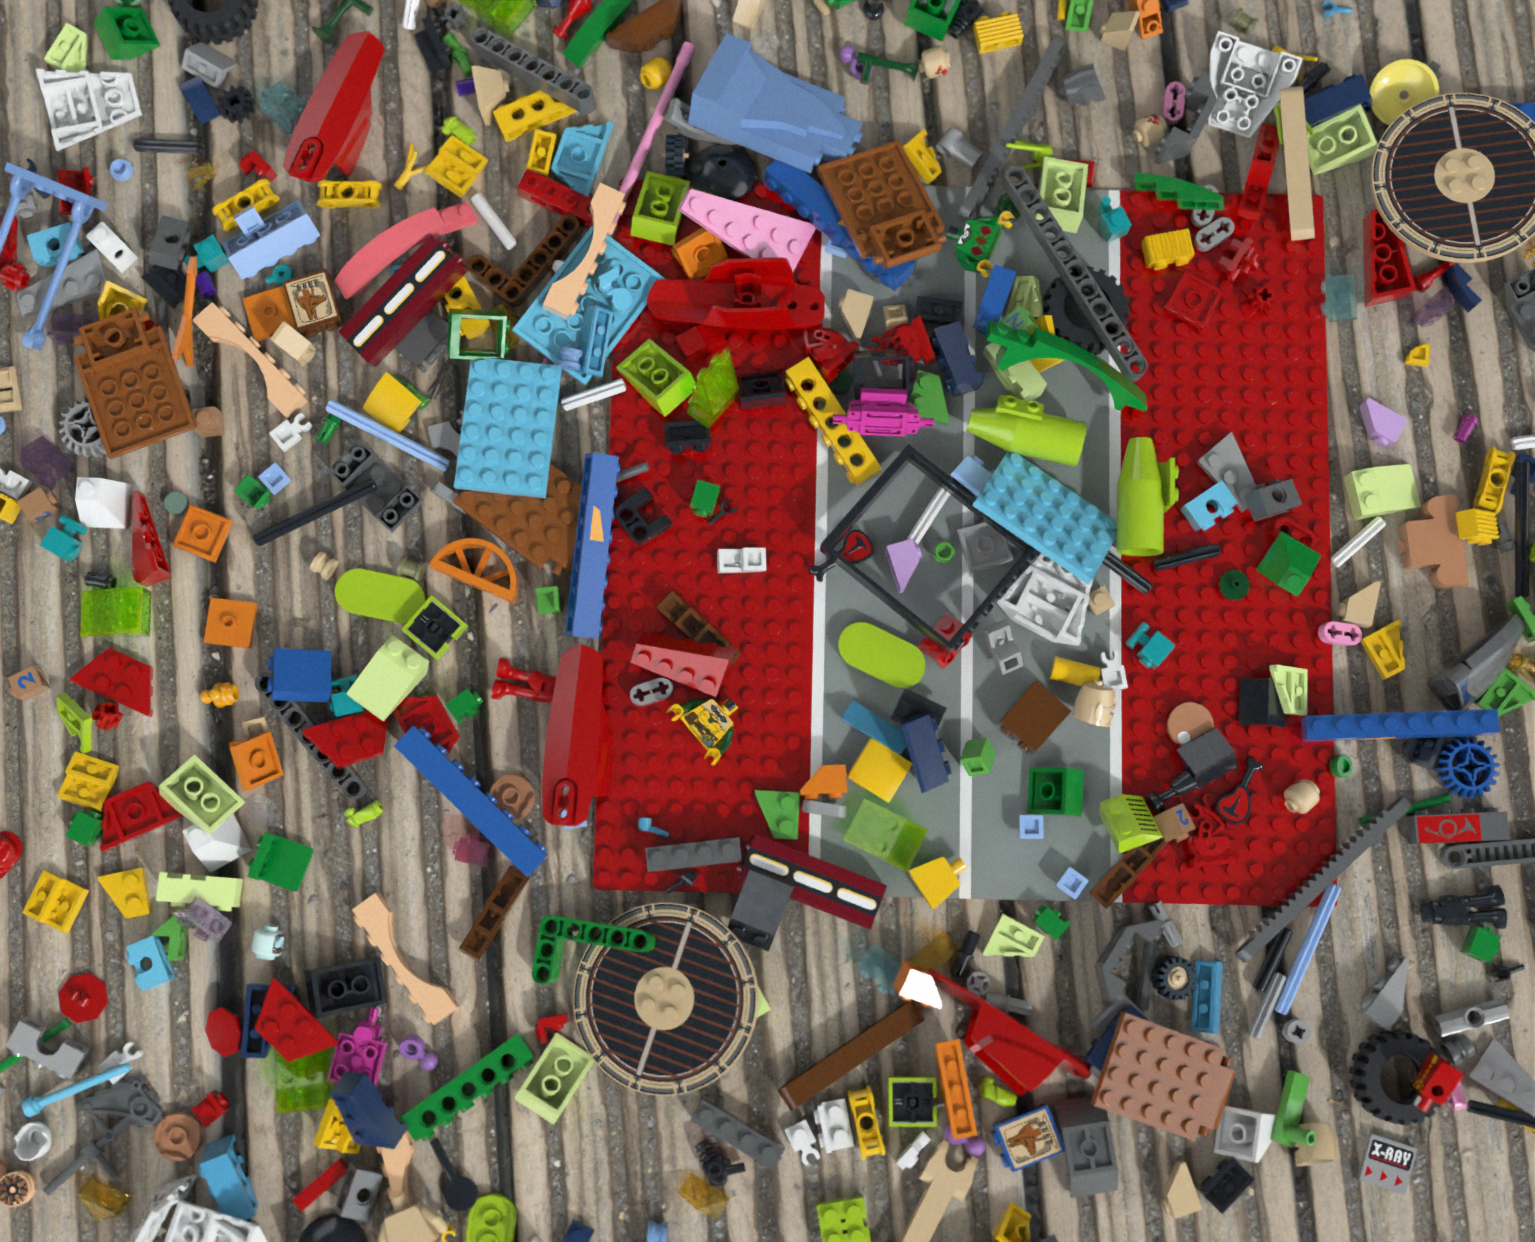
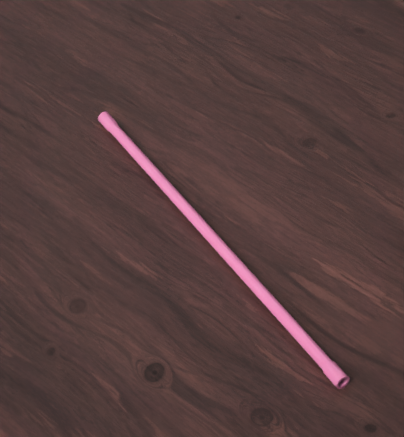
M689 42L683 43L673 71L619 189V192L625 194L623 201L625 203L670 105V101L696 49ZM617 214L614 222L616 223L620 217L619 214ZM544 357L542 364L554 365L551 360Z

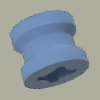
M561 347L560 354L562 356L561 360L558 361V367L579 371L581 367L579 359L582 357L583 352L574 348Z
M649 1220L647 1242H667L668 1222L663 1221L660 1224L654 1220Z

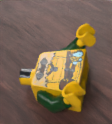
M730 697L720 706L713 699L698 698L688 700L679 705L674 704L667 710V713L669 711L676 713V716L671 719L672 721L680 718L705 747L707 753L704 758L712 756L714 758L712 765H715L720 756L730 747L734 735V723L728 716L738 708Z

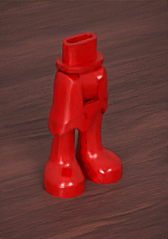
M505 657L499 658L496 677L528 682L531 687L495 679L491 699L500 700L506 695L530 698L533 701L552 703L556 681L555 676L538 670L535 671L531 668L530 671L517 669L511 665L509 659Z

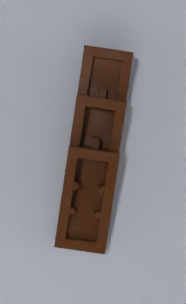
M672 590L655 606L672 624L689 639H693L694 642L703 644L708 642L716 643L717 646L726 648L732 646ZM736 649L730 666L741 655Z
M1163 835L1160 839L1125 851L1090 890L1089 894L1107 909L1135 881L1145 867L1154 859L1155 855L1168 843Z
M511 865L509 866L486 901L471 930L459 946V951L479 962L518 900L530 877H526L521 871Z

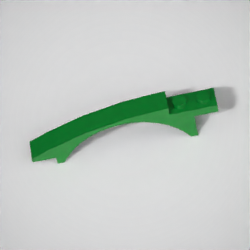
M989 321L986 327L987 341L1001 345L996 354V369L1003 371L1015 364L1040 358H1057L1072 361L1090 369L1104 381L1111 392L1116 410L1121 411L1124 405L1143 411L1147 410V400L1144 392L1107 362L1076 344L1038 328L1034 330L1033 334H1029L1025 330L1014 329L1002 322Z

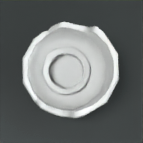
M34 1121L23 1125L14 1137L17 1141L14 1153L21 1160L31 1161L44 1156L49 1151L52 1142L51 1132L47 1125Z

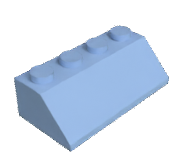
M299 199L262 219L266 226L246 237L243 231L222 242L228 259L242 280L246 277L251 278L255 276L260 269L266 266H273L278 262V259L285 255L290 256L294 254L297 248L304 244L309 245L315 242L317 237L320 236Z
M967 455L950 476L977 498L994 470L992 469L989 472L983 467L985 463L975 455L972 458Z

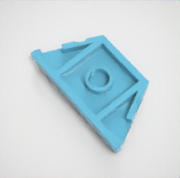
M606 122L605 125L593 126V124L580 128H565L551 170L570 189L587 197L590 196L614 128V123Z

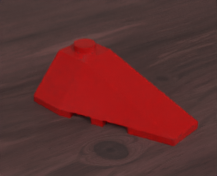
M135 490L133 491L132 564L134 570H132V575L137 583L139 582V584L148 587L172 578L145 495Z

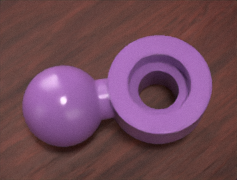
M845 45L840 49L839 57L843 62L851 63V75L860 81L862 73L858 69H863V63L857 62L855 48L851 45ZM871 66L870 77L872 75L873 66Z
M413 1034L403 1038L399 1046V1051L403 1057L410 1060L419 1059L421 1068L426 1071H431L438 1065L437 1055L434 1052L424 1051L425 1043L422 1038Z
M947 1124L945 1137L948 1142L954 1145L964 1143L967 1151L974 1156L983 1153L985 1143L982 1138L972 1136L953 1140L949 1124Z

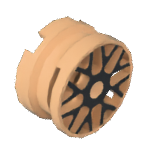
M17 1170L4 1175L0 1179V1202L8 1207H16L28 1202L36 1192L35 1184L37 1183L32 1174L24 1172V1170Z

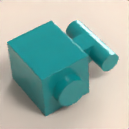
M1105 196L1097 209L1098 213L1101 214L1097 225L1105 241L1109 243L1127 235L1132 224L1123 207L1120 206L1112 209L1110 205L1111 199Z
M214 235L193 245L198 255L194 256L197 257V273L201 271V267L204 265L212 273L230 263L225 250ZM186 256L184 259L187 266L191 256Z
M63 514L59 522L65 525L64 529L60 531L51 526L40 546L71 563L79 555L81 545L83 544L74 539L73 536L76 532L85 535L88 528Z
M1142 622L1127 640L1126 645L1132 649L1137 643L1143 646L1136 654L1140 658L1139 662L1146 668L1151 667L1155 669L1176 645L1159 631L1149 638L1145 633L1149 630L1150 626Z
M358 674L331 680L332 689L341 688L340 693L331 694L332 701H329L332 715L335 714V717L339 719L367 711V709L347 695L351 685L359 677Z

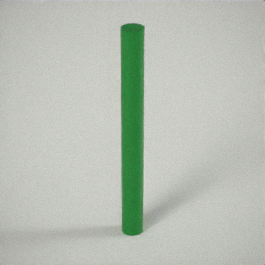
M1446 793L1410 803L1411 807L1404 815L1451 802L1450 795ZM1371 814L1359 818L1360 825L1369 823L1368 819L1376 817V815Z
M64 1018L45 1031L42 1036L43 1044L71 1026L70 1020ZM11 1054L0 1062V1073L25 1056L19 1057Z

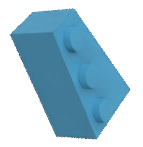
M233 1133L208 1143L198 1168L201 1177L206 1178L209 1184L208 1191L211 1198L216 1199L218 1212L244 1221L256 1216L259 1204L249 1176L245 1177L240 1163H243L244 1160L242 1155H236L233 1146L236 1137Z

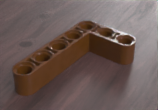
M564 215L511 277L479 254L472 255L467 262L468 269L476 281L508 306L519 307L552 270L553 262L560 260L579 238L581 229L578 219L574 215ZM567 225L575 226L571 231L565 230ZM555 241L561 242L559 247L553 248L550 246ZM539 258L547 259L544 264L536 263ZM478 264H483V265H484V267H483L482 270H480V271H475V270H474V268H475L476 265H478ZM527 274L533 275L529 281L522 280L523 276ZM494 278H501L498 284H491ZM511 291L518 292V295L516 297H508V294Z

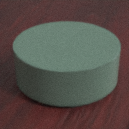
M171 492L165 497L164 507L173 515H181L187 511L189 501L184 494Z

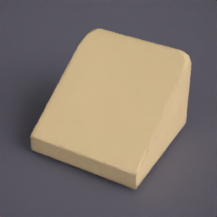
M905 304L883 307L886 331L901 324H908Z

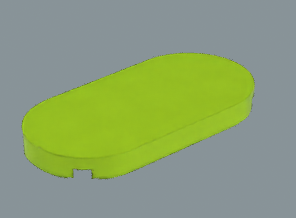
M351 569L345 572L338 579L335 586L336 600L345 611L355 615L399 624H406L426 602V596L422 588L415 581L366 569Z
M866 622L853 623L846 627L839 637V653L848 665L892 687L899 689L911 687L917 684L925 673V658L916 646Z
M488 1193L478 1198L468 1213L465 1242H514L517 1215L513 1203L506 1196L498 1193Z

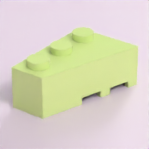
M992 342L985 346L983 354L1010 396L1029 401L1035 400L1042 395L1047 383L1029 360L1001 371L996 369V354L1001 345Z
M159 872L156 901L171 902L170 906L185 907V903L194 904V908L208 909L209 905L217 906V910L231 911L232 907H240L243 879Z

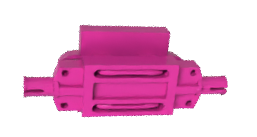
M861 388L860 400H853L849 403L847 415L833 414V424H846L848 431H857L859 435L905 437V433L917 434L920 427L933 428L934 418H920L918 409H915L911 402H906V390Z
M370 1007L367 1021L358 1022L353 1034L339 1033L338 1041L340 1043L335 1048L328 1076L329 1081L338 1082L345 1071L366 1074L377 1087L387 1042H383L380 1039L382 1026L376 1023L380 1009Z

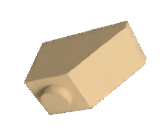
M738 0L733 23L753 31L766 0Z
M1141 12L1112 13L1109 21L1104 20L1099 33H1102L1103 36L1100 42L1125 51Z
M848 289L846 296H841L838 308L841 309V318L853 340L860 344L874 296Z
M284 321L270 338L284 355L302 367L305 363L310 362L315 354L316 348L311 342Z
M1376 581L1340 602L1337 609L1338 622L1354 624L1361 629L1371 627L1381 582Z
M1181 1159L1177 1160L1162 1191L1164 1199L1161 1200L1166 1214L1170 1213L1175 1219L1202 1210L1186 1162Z

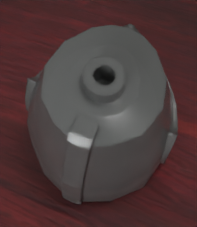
M1093 63L1078 67L1062 76L1063 86L1059 87L1061 96H1066L1069 105L1086 106L1089 105V100H1093L1094 103L1106 100Z

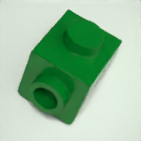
M246 474L233 490V492L256 510L259 507L264 508L271 499L269 497L271 492L249 474Z

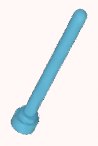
M123 1063L43 1097L30 1096L22 1101L23 1112L27 1117L37 1115L44 1109V1106L124 1074L130 1070L131 1066L129 1063Z

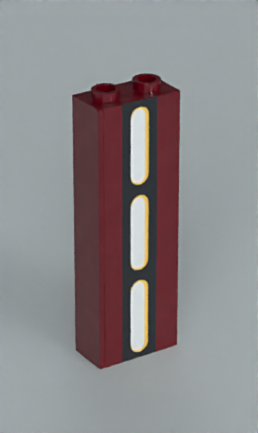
M430 235L339 331L342 337L367 363L377 367L469 271L463 265L465 260L456 252L452 254L448 250L451 246L442 237L437 239Z
M755 834L754 839L749 837L745 847V851L748 852L746 860L740 861L736 873L740 874L739 879L746 880L750 867L795 884L790 899L871 930L887 885Z

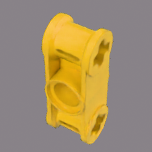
M261 179L249 188L215 205L212 212L220 219L223 230L230 231L239 226L233 216L246 209L242 208L244 203L250 202L249 206L253 205L259 214L275 206L280 198L272 191L269 180Z
M322 180L318 182L320 195L317 205L319 207L327 209H377L381 207L379 190L382 189V184L377 181ZM353 192L352 196L345 198L347 193Z
M1495 446L1489 448L1485 457L1478 491L1473 501V508H1484L1496 514L1499 513L1503 505L1510 471L1515 461V452L1510 451L1507 453L1500 451ZM1491 475L1497 478V485L1491 482Z
M869 1085L866 1089L854 1092L847 1090L857 1129L862 1160L866 1159V1156L875 1154L886 1155L875 1114L871 1086ZM864 1116H869L873 1120V1124L869 1129L860 1127V1119Z

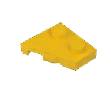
M922 129L903 148L909 160L916 168L918 175L928 184L942 171L935 158L933 147H927L924 137L928 134L925 129Z
M1400 619L1360 641L1382 680L1405 669V659L1402 654L1404 649L1403 640H1400L1399 627L1402 626Z
M145 868L97 877L99 883L126 919L152 914Z

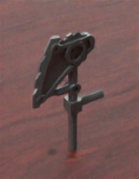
M144 1076L128 1079V1082L115 1083L111 1085L112 1088L101 1089L95 1093L96 1096L88 1097L75 1106L79 1112L89 1113L93 1117L103 1136L98 1141H91L81 1150L82 1155L43 1188L47 1195L53 1193L88 1161L94 1160L110 1181L119 1176L102 1153L105 1151L103 1148L109 1142L116 1140L118 1135L130 1124H136L137 1127H143L144 1125L156 1126L164 1118V1110L159 1104L161 1101L160 1097L155 1095V1091H148V1088L143 1087L144 1083H149ZM96 1113L125 1117L110 1128Z

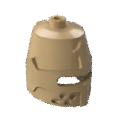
M1094 679L1093 683H1084L1075 700L1073 717L1086 723L1110 727L1114 715L1111 710L1115 709L1116 705L1115 690L1110 686L1104 685L1103 681Z
M1309 1118L1310 1122L1299 1124L1298 1128L1313 1131L1316 1134V1142L1313 1146L1294 1142V1147H1299V1150L1295 1152L1296 1166H1309L1338 1160L1337 1143L1330 1123L1319 1122V1118Z

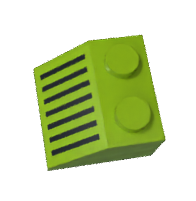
M1121 794L1100 802V816L1118 854L1162 838V834L1143 796Z

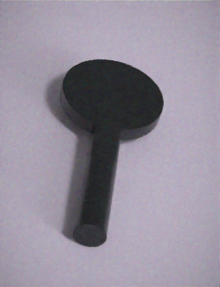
M436 1138L429 1143L449 1180L444 1191L445 1201L455 1211L468 1210L477 1201V1185L468 1177L457 1176L439 1139Z

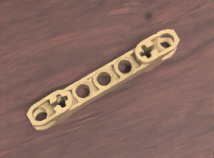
M944 1139L940 1141L935 1150L926 1159L918 1179L927 1183V1186L899 1242L930 1241L951 1197L960 1202L965 1198L972 1184L978 1162L976 1156L970 1155L961 1168H949L945 1163L949 1143Z

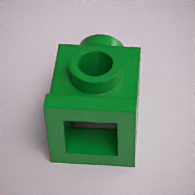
M467 688L445 705L460 725H463L465 723L463 718L467 717L469 719L478 713L479 710L477 708L484 701L476 690L472 693Z
M1041 904L1033 913L1035 918L1032 922L1052 940H1057L1071 924L1069 920L1062 921V914L1054 907L1049 909Z

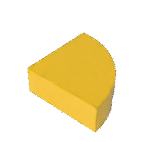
M1424 343L1413 348L1407 354L1404 364L1427 367L1429 365L1430 343Z

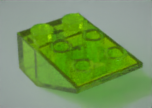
M458 0L509 38L512 37L537 6L536 0Z
M727 348L721 354L716 353L707 369L705 367L701 369L696 377L698 381L692 389L694 393L688 400L690 405L687 414L708 429L732 404L739 390L730 351Z
M119 587L82 592L80 637H150L152 592L144 587Z
M864 798L843 840L889 865L907 872L928 829Z
M327 1049L292 1062H287L277 1052L275 1085L277 1114L326 1108L329 1098H331L330 1081L328 1080Z

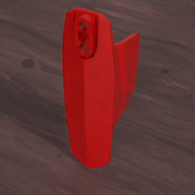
M369 31L347 35L317 83L300 116L286 152L283 167L290 176L310 183L322 181L333 164L344 175L351 176L371 127V86L385 52L383 44Z
M787 258L726 259L720 263H714L704 279L656 280L647 297L648 308L655 319L681 323L748 329H800L818 327L825 317L824 294L817 287L796 284ZM815 307V308H817V310L814 311V310H811L810 308Z
M583 644L574 646L561 654L548 721L542 775L543 818L553 826L576 827L587 819L592 797L608 796L610 792L613 732L610 728V719L602 703L604 656L595 649ZM569 787V792L566 796L563 795V790ZM566 810L567 815L561 818L562 811Z
M929 968L928 972L932 976L935 986L972 1008L963 1044L1017 1095L1020 1096L1026 1091L1035 1090L1058 1066L1080 1079L1090 1078L1092 1067L1064 1047L1053 1044L1033 1029L933 968Z

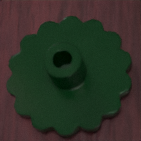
M1007 193L1001 195L997 201V215L1004 211H1009L1014 218H1009L1007 221L1013 224L1018 221V217L1021 214Z
M1240 570L1226 571L1220 577V582L1218 583L1219 591L1228 600L1238 601L1249 593V579Z

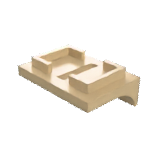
M15 366L0 368V389L13 388L11 391L0 392V413L22 410Z

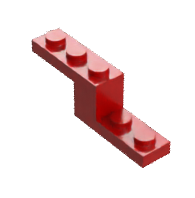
M1261 124L1237 216L1260 220L1279 148L1277 126Z

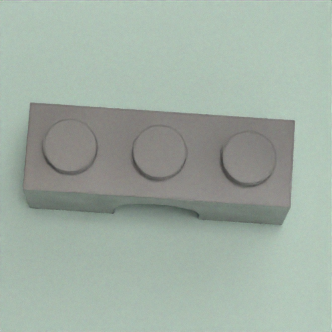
M27 1016L22 1018L5 1047L11 1049L10 1052L16 1056H25L31 1059L32 1063L38 1067H47L53 1070V1073L60 1078L71 1079L77 1073L90 1048L68 1037L58 1050L48 1049L42 1041V1036L47 1026Z

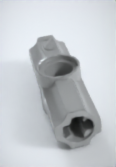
M1497 998L1472 1006H1462L1457 1010L1433 1016V1025L1438 1035L1442 1037L1507 1019L1510 1012L1504 999ZM1470 1011L1474 1013V1020L1472 1023H1469L1467 1019L1468 1013Z

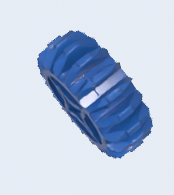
M1466 736L1460 737V740L1454 738L1451 740V743H1445V750L1442 749L1440 754L1442 758H1438L1437 762L1440 764V767L1435 768V771L1441 772L1442 775L1437 780L1445 781L1442 788L1447 789L1451 787L1449 794L1454 795L1458 792L1459 798L1467 796L1468 799H1473L1475 795L1477 797L1483 796V791L1490 792V785L1497 783L1493 777L1500 775L1499 772L1495 771V768L1499 767L1500 764L1493 761L1498 755H1490L1493 747L1488 746L1484 748L1485 741L1480 740L1477 742L1476 737H1470L1468 740ZM1460 750L1458 762L1452 765L1453 757ZM1471 751L1479 757L1481 762L1476 761ZM1469 765L1470 767L1475 766L1476 768L1465 770V768L1460 769L1459 767ZM1483 770L1480 780L1475 784L1474 780H1477L1476 775L1478 771ZM1453 773H1457L1460 776L1461 782L1456 779Z

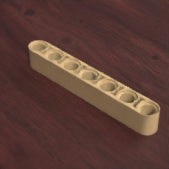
M1303 86L1280 89L1292 241L1315 238Z

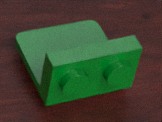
M265 832L264 836L261 835L257 841L256 849L258 851L255 858H252L248 864L247 871L249 873L247 877L263 880L292 892H297L300 889L314 850L311 847L287 838Z

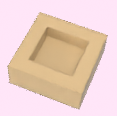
M1105 585L1089 593L1088 607L1094 617L1115 606Z
M266 716L241 722L245 738H252L261 733L269 732Z

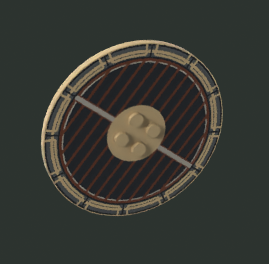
M1474 93L1439 95L1426 99L1407 109L1385 131L1372 161L1371 189L1374 202L1384 222L1408 246L1420 253L1443 261L1456 263L1482 262L1504 256L1516 250L1535 234V122L1522 111L1502 100Z
M654 903L636 907L621 914L608 924L649 931L654 935L656 944L649 952H635L589 944L579 964L573 991L574 1016L581 1040L592 1059L607 1075L632 1090L656 1096H672L703 1088L720 1078L736 1063L748 1045L754 1031L758 1013L759 993L751 959L743 944L728 926L708 912L696 907L678 903ZM601 931L595 936L596 940L601 937ZM621 931L616 935V940L620 944L624 939ZM641 935L638 940L641 948L646 944L644 935Z

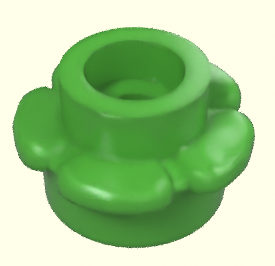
M943 541L940 544L937 543L933 548V557L937 562L946 564L951 562L952 557L955 556L954 547L947 541Z

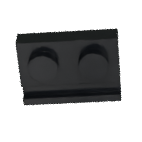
M154 264L148 270L149 272L141 278L175 310L176 306L185 299L187 276L179 269L174 270Z
M905 688L891 719L902 724V719L929 711L931 717L935 716L939 726L947 707Z

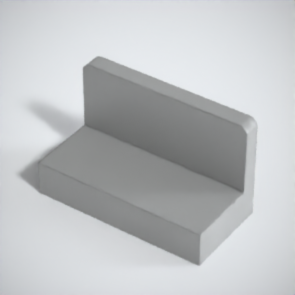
M200 42L185 49L182 68L196 77L199 75L203 81L216 89H220L224 85L226 72L236 68L237 63Z

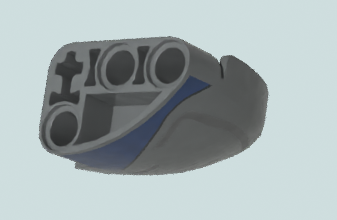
M1516 613L1510 614L1427 681L1429 689L1447 711L1465 710L1493 685L1507 666L1524 632L1523 621Z

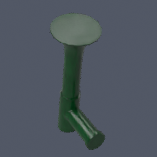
M343 0L323 26L312 27V30L322 41L330 44L332 42L330 39L332 29L352 5L367 16L371 15L373 7L368 6L361 0Z
M861 52L857 56V62L863 63L861 84H869L871 66H880L904 72L911 76L913 82L915 81L919 59L914 63H901Z

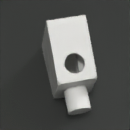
M103 221L86 235L121 273L138 259ZM121 250L122 254L116 258L115 253Z

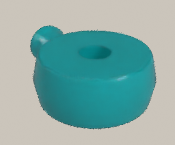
M278 265L273 269L272 275L265 277L267 284L275 282L283 286V281L292 279L294 275L289 266Z

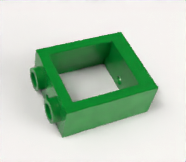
M449 308L447 354L449 359L485 360L493 358L504 360V354H508V340H505V335L510 330V319L507 318L504 311ZM461 318L497 320L495 349L459 348Z

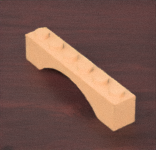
M600 182L590 204L593 219V238L589 251L573 272L552 284L543 303V309L568 320L570 314L575 315L579 307V303L576 301L579 295L584 296L589 285L586 282L589 274L593 276L598 266L595 260L598 254L603 255L608 244L604 241L608 234L612 236L617 225L614 220L617 214L622 215L627 204L623 202L625 194Z
M213 302L210 303L192 321L213 342L237 347L254 358L264 375L268 399L289 420L308 402L303 396L306 392L297 383L292 385L288 381L291 378L290 375L282 367L278 370L273 365L276 361L267 352L262 354L258 350L260 344L252 336L248 339L243 334L246 330L237 321L232 323L228 319L231 315L222 305L218 308Z
M374 893L352 909L355 914L353 919L359 927L362 928L364 926L369 933L366 935L369 942L374 947H379L382 952L380 954L381 959L387 966L391 964L395 970L394 977L401 985L405 984L409 990L407 992L408 997L414 1004L418 1003L423 1010L421 1015L427 1023L438 1024L460 1007L447 987L439 986L423 979L404 961L394 939L393 911L380 893Z
M406 1131L395 1149L376 1148L378 1153H382L383 1156L382 1171L384 1177L389 1179V1198L391 1199L404 1193L408 1206H411L407 1189V1172L415 1144L409 1132Z

